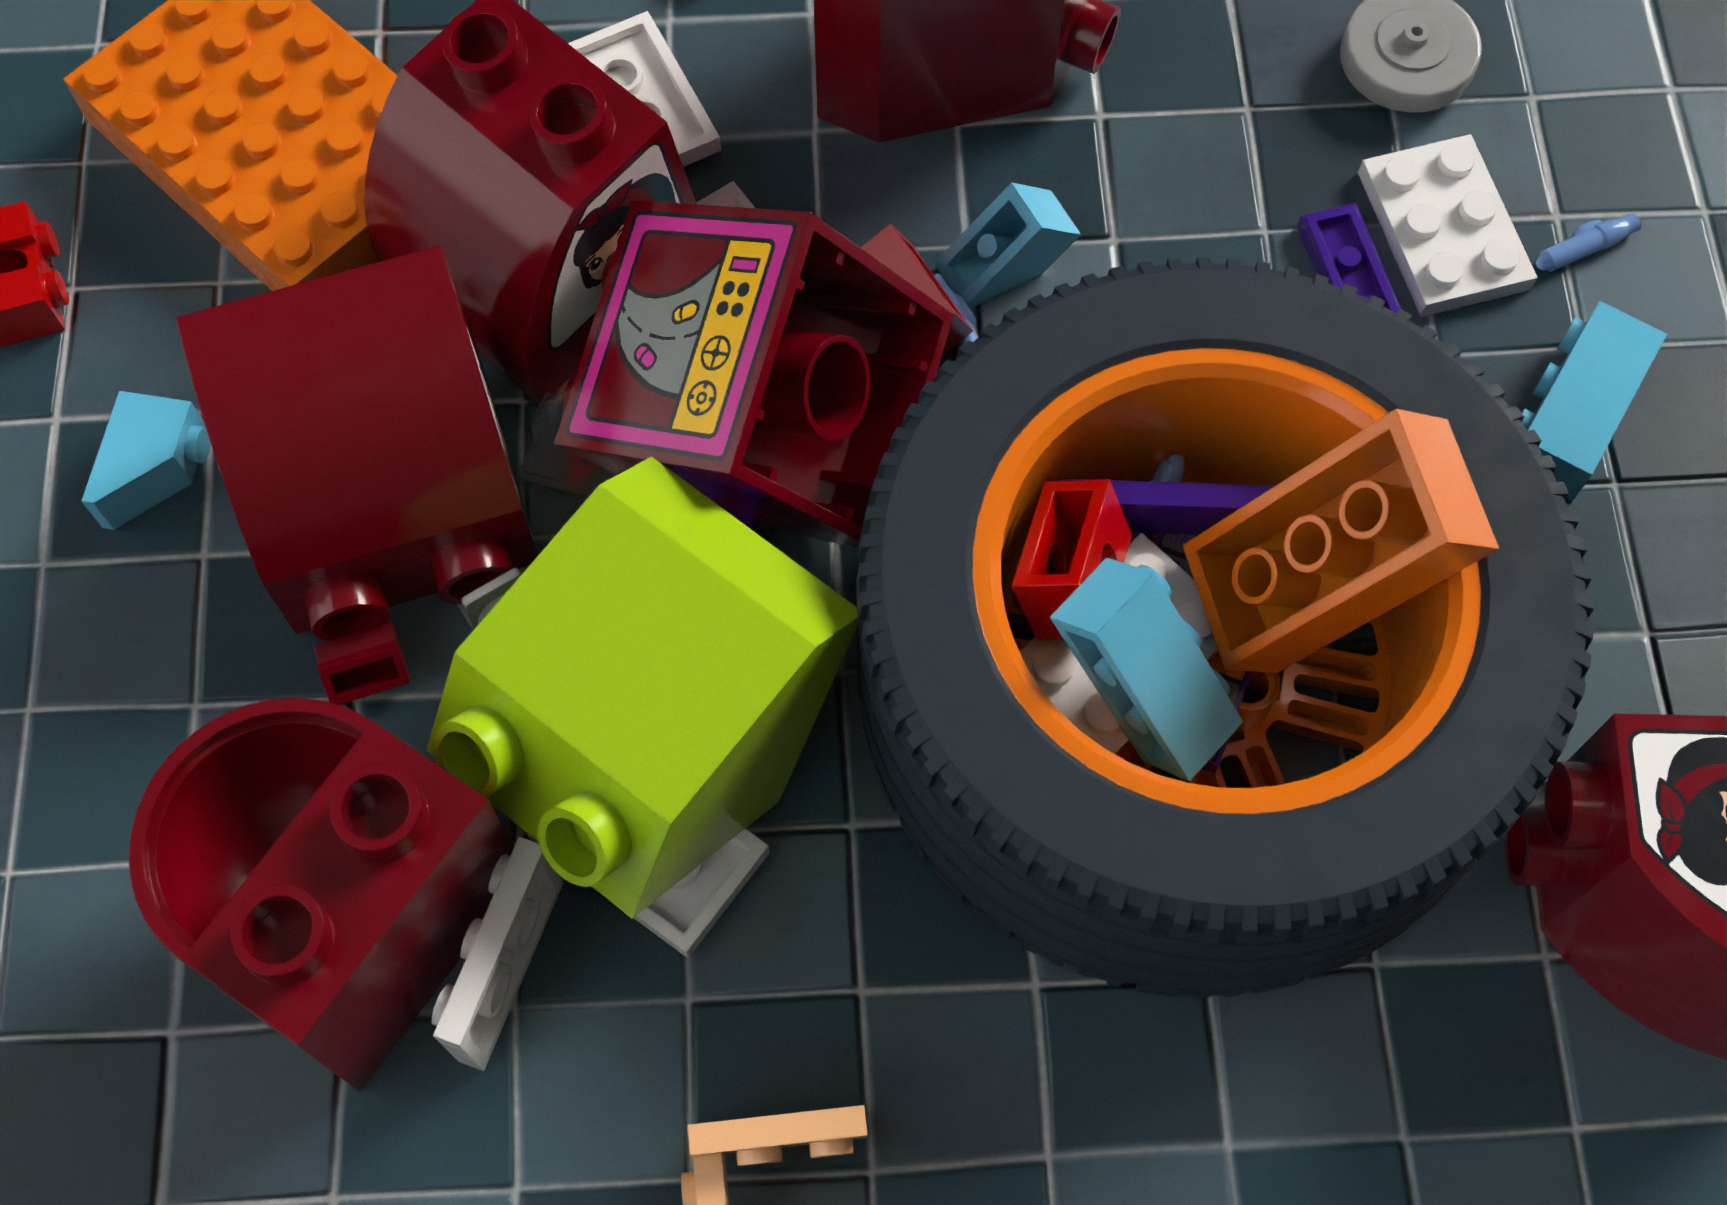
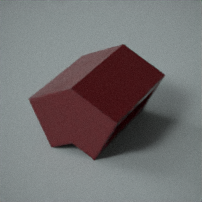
M392 621L313 646L318 662V673L330 703L341 705L410 683V669L399 632Z

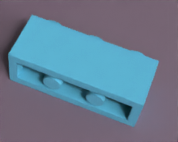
M1600 300L1587 321L1575 317L1557 348L1567 354L1561 367L1552 362L1549 363L1532 395L1542 399L1536 412L1534 413L1526 408L1522 412L1524 415L1522 424L1527 431H1536L1541 439L1538 448L1543 456L1550 455L1556 465L1553 473L1556 482L1565 483L1569 493L1567 499L1573 502L1594 473L1667 336V333Z
M1105 558L1050 616V619L1142 761L1190 781L1243 723V720L1228 697L1231 692L1228 683L1217 671L1210 667L1199 647L1202 641L1199 634L1180 617L1169 597L1172 595V590L1167 581L1149 566L1139 565L1135 567Z

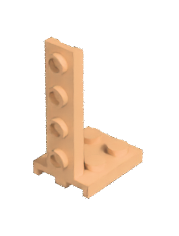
M864 1105L687 1125L690 1156L693 1157L694 1171L681 1173L683 1205H730L725 1154L736 1153L737 1166L783 1162L782 1148L809 1145L810 1158L853 1154V1140L867 1137Z

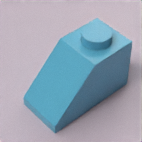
M1011 182L934 264L948 286L956 295L961 293L971 309L1042 275L1081 236V233L1051 190Z
M119 391L81 500L102 528L115 530L192 484L198 464L205 462L211 446L204 421L193 403L185 400Z

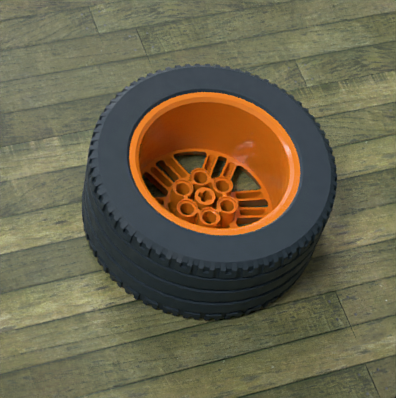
M1181 258L1167 259L1166 265L1154 266L1152 261L1138 263L1136 269L1125 271L1123 266L1111 268L1107 276L1100 278L1092 273L1081 277L1078 285L1070 287L1066 282L1054 287L1052 295L1046 298L1038 294L1028 299L1025 308L1018 310L1014 307L1004 313L1002 321L998 326L990 323L981 329L979 337L975 341L971 342L968 340L958 349L955 362L947 359L938 369L934 380H928L920 391L918 403H911L904 415L903 422L896 428L891 438L888 452H885L871 489L860 536L857 561V683L867 743L872 759L877 764L875 765L877 775L892 810L899 811L901 815L899 816L900 824L906 835L914 843L923 859L930 857L934 862L932 867L937 877L953 890V894L962 903L969 899L975 905V914L986 922L987 920L998 929L999 933L1008 939L1013 934L1025 941L1024 949L1050 959V963L1062 968L1064 962L1079 967L1078 975L1087 978L1094 977L1116 987H1120L1124 981L1136 984L1135 991L1145 993L1152 991L1165 993L1166 996L1177 997L1183 994L1184 990L1194 991L1195 997L1239 996L1245 992L1244 988H1253L1256 994L1267 992L1271 989L1296 985L1304 981V977L1310 976L1311 980L1340 969L1358 960L1360 956H1365L1392 941L1407 930L1408 926L1422 918L1465 874L1511 830L1519 816H1522L1528 809L1566 745L1567 738L1578 715L1576 708L1584 696L1586 683H1584L1585 675L1590 668L1591 654L1587 653L1586 650L1593 640L1594 625L1590 624V615L1594 610L1593 596L1586 594V589L1592 580L1590 566L1584 565L1583 561L1587 551L1584 537H1577L1575 533L1579 523L1575 509H1568L1565 502L1569 495L1564 482H1556L1553 475L1556 465L1550 455H1542L1538 448L1541 439L1536 431L1526 430L1522 424L1523 413L1517 406H1508L1503 400L1505 395L1503 389L1497 383L1489 385L1482 377L1484 370L1476 362L1468 364L1459 357L1462 350L1452 342L1444 345L1436 339L1437 331L1428 325L1420 328L1410 322L1412 315L1401 309L1395 313L1383 307L1385 301L1374 295L1369 300L1356 294L1358 288L1348 284H1344L1343 289L1328 284V277L1318 274L1315 275L1314 279L1300 276V269L1286 267L1285 272L1270 269V263L1258 261L1255 267L1241 265V259L1227 258L1225 264H1214L1211 258H1197L1195 263L1183 264ZM1395 409L1448 420L1499 549L1371 620L1378 646L1376 655L1366 656L1323 647L1278 673L1252 671L1247 686L1253 692L1256 702H1241L1238 713L1243 723L1229 737L1220 763L1228 760L1235 761L1246 788H1227L1220 764L1215 774L1200 769L1186 783L1149 771L1152 765L1142 761L1131 742L1118 755L1104 749L1081 732L1055 707L1039 687L1024 663L1020 651L1031 640L1013 638L1009 623L1031 627L1014 593L1012 583L1044 482L1060 481L1063 478L1151 482L1163 460L1166 461L1174 454H1181L1185 460L1183 471L1186 473L1180 483L1276 486ZM1153 533L1150 540L1155 543L1158 533ZM1294 683L1378 699V708L1375 712L1369 713L1299 694L1295 691ZM1272 727L1362 751L1363 753L1332 770L1308 779L1285 783L1266 739V732Z

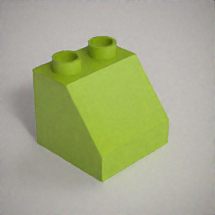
M651 456L599 484L454 652L426 751L434 756L438 766L486 797L493 806L539 842L545 859L562 878L578 886L594 887L633 919L780 801L858 627L857 607Z

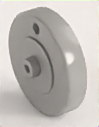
M1363 0L1351 13L1340 43V59L1343 70L1351 84L1362 95L1383 107L1411 113L1440 109L1458 99L1469 87L1478 68L1482 53L1481 38L1474 21L1453 0Z

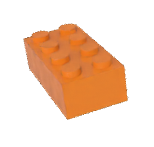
M1395 409L1185 543L1183 548L1224 669L1278 673L1497 551L1499 546L1448 420Z

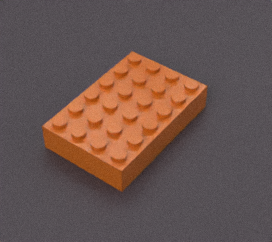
M167 0L63 78L86 120L271 291L380 262L373 249L367 229L364 207L365 177L375 129L388 94L398 75L312 1Z

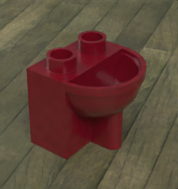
M283 698L246 705L210 721L184 740L166 758L147 786L136 811L129 844V870L135 899L144 920L153 934L172 954L360 1092L461 959L462 943L470 924L475 918L484 919L494 894L489 893V883L495 865L503 854L511 855L515 846L486 797L372 720L344 706L322 700Z

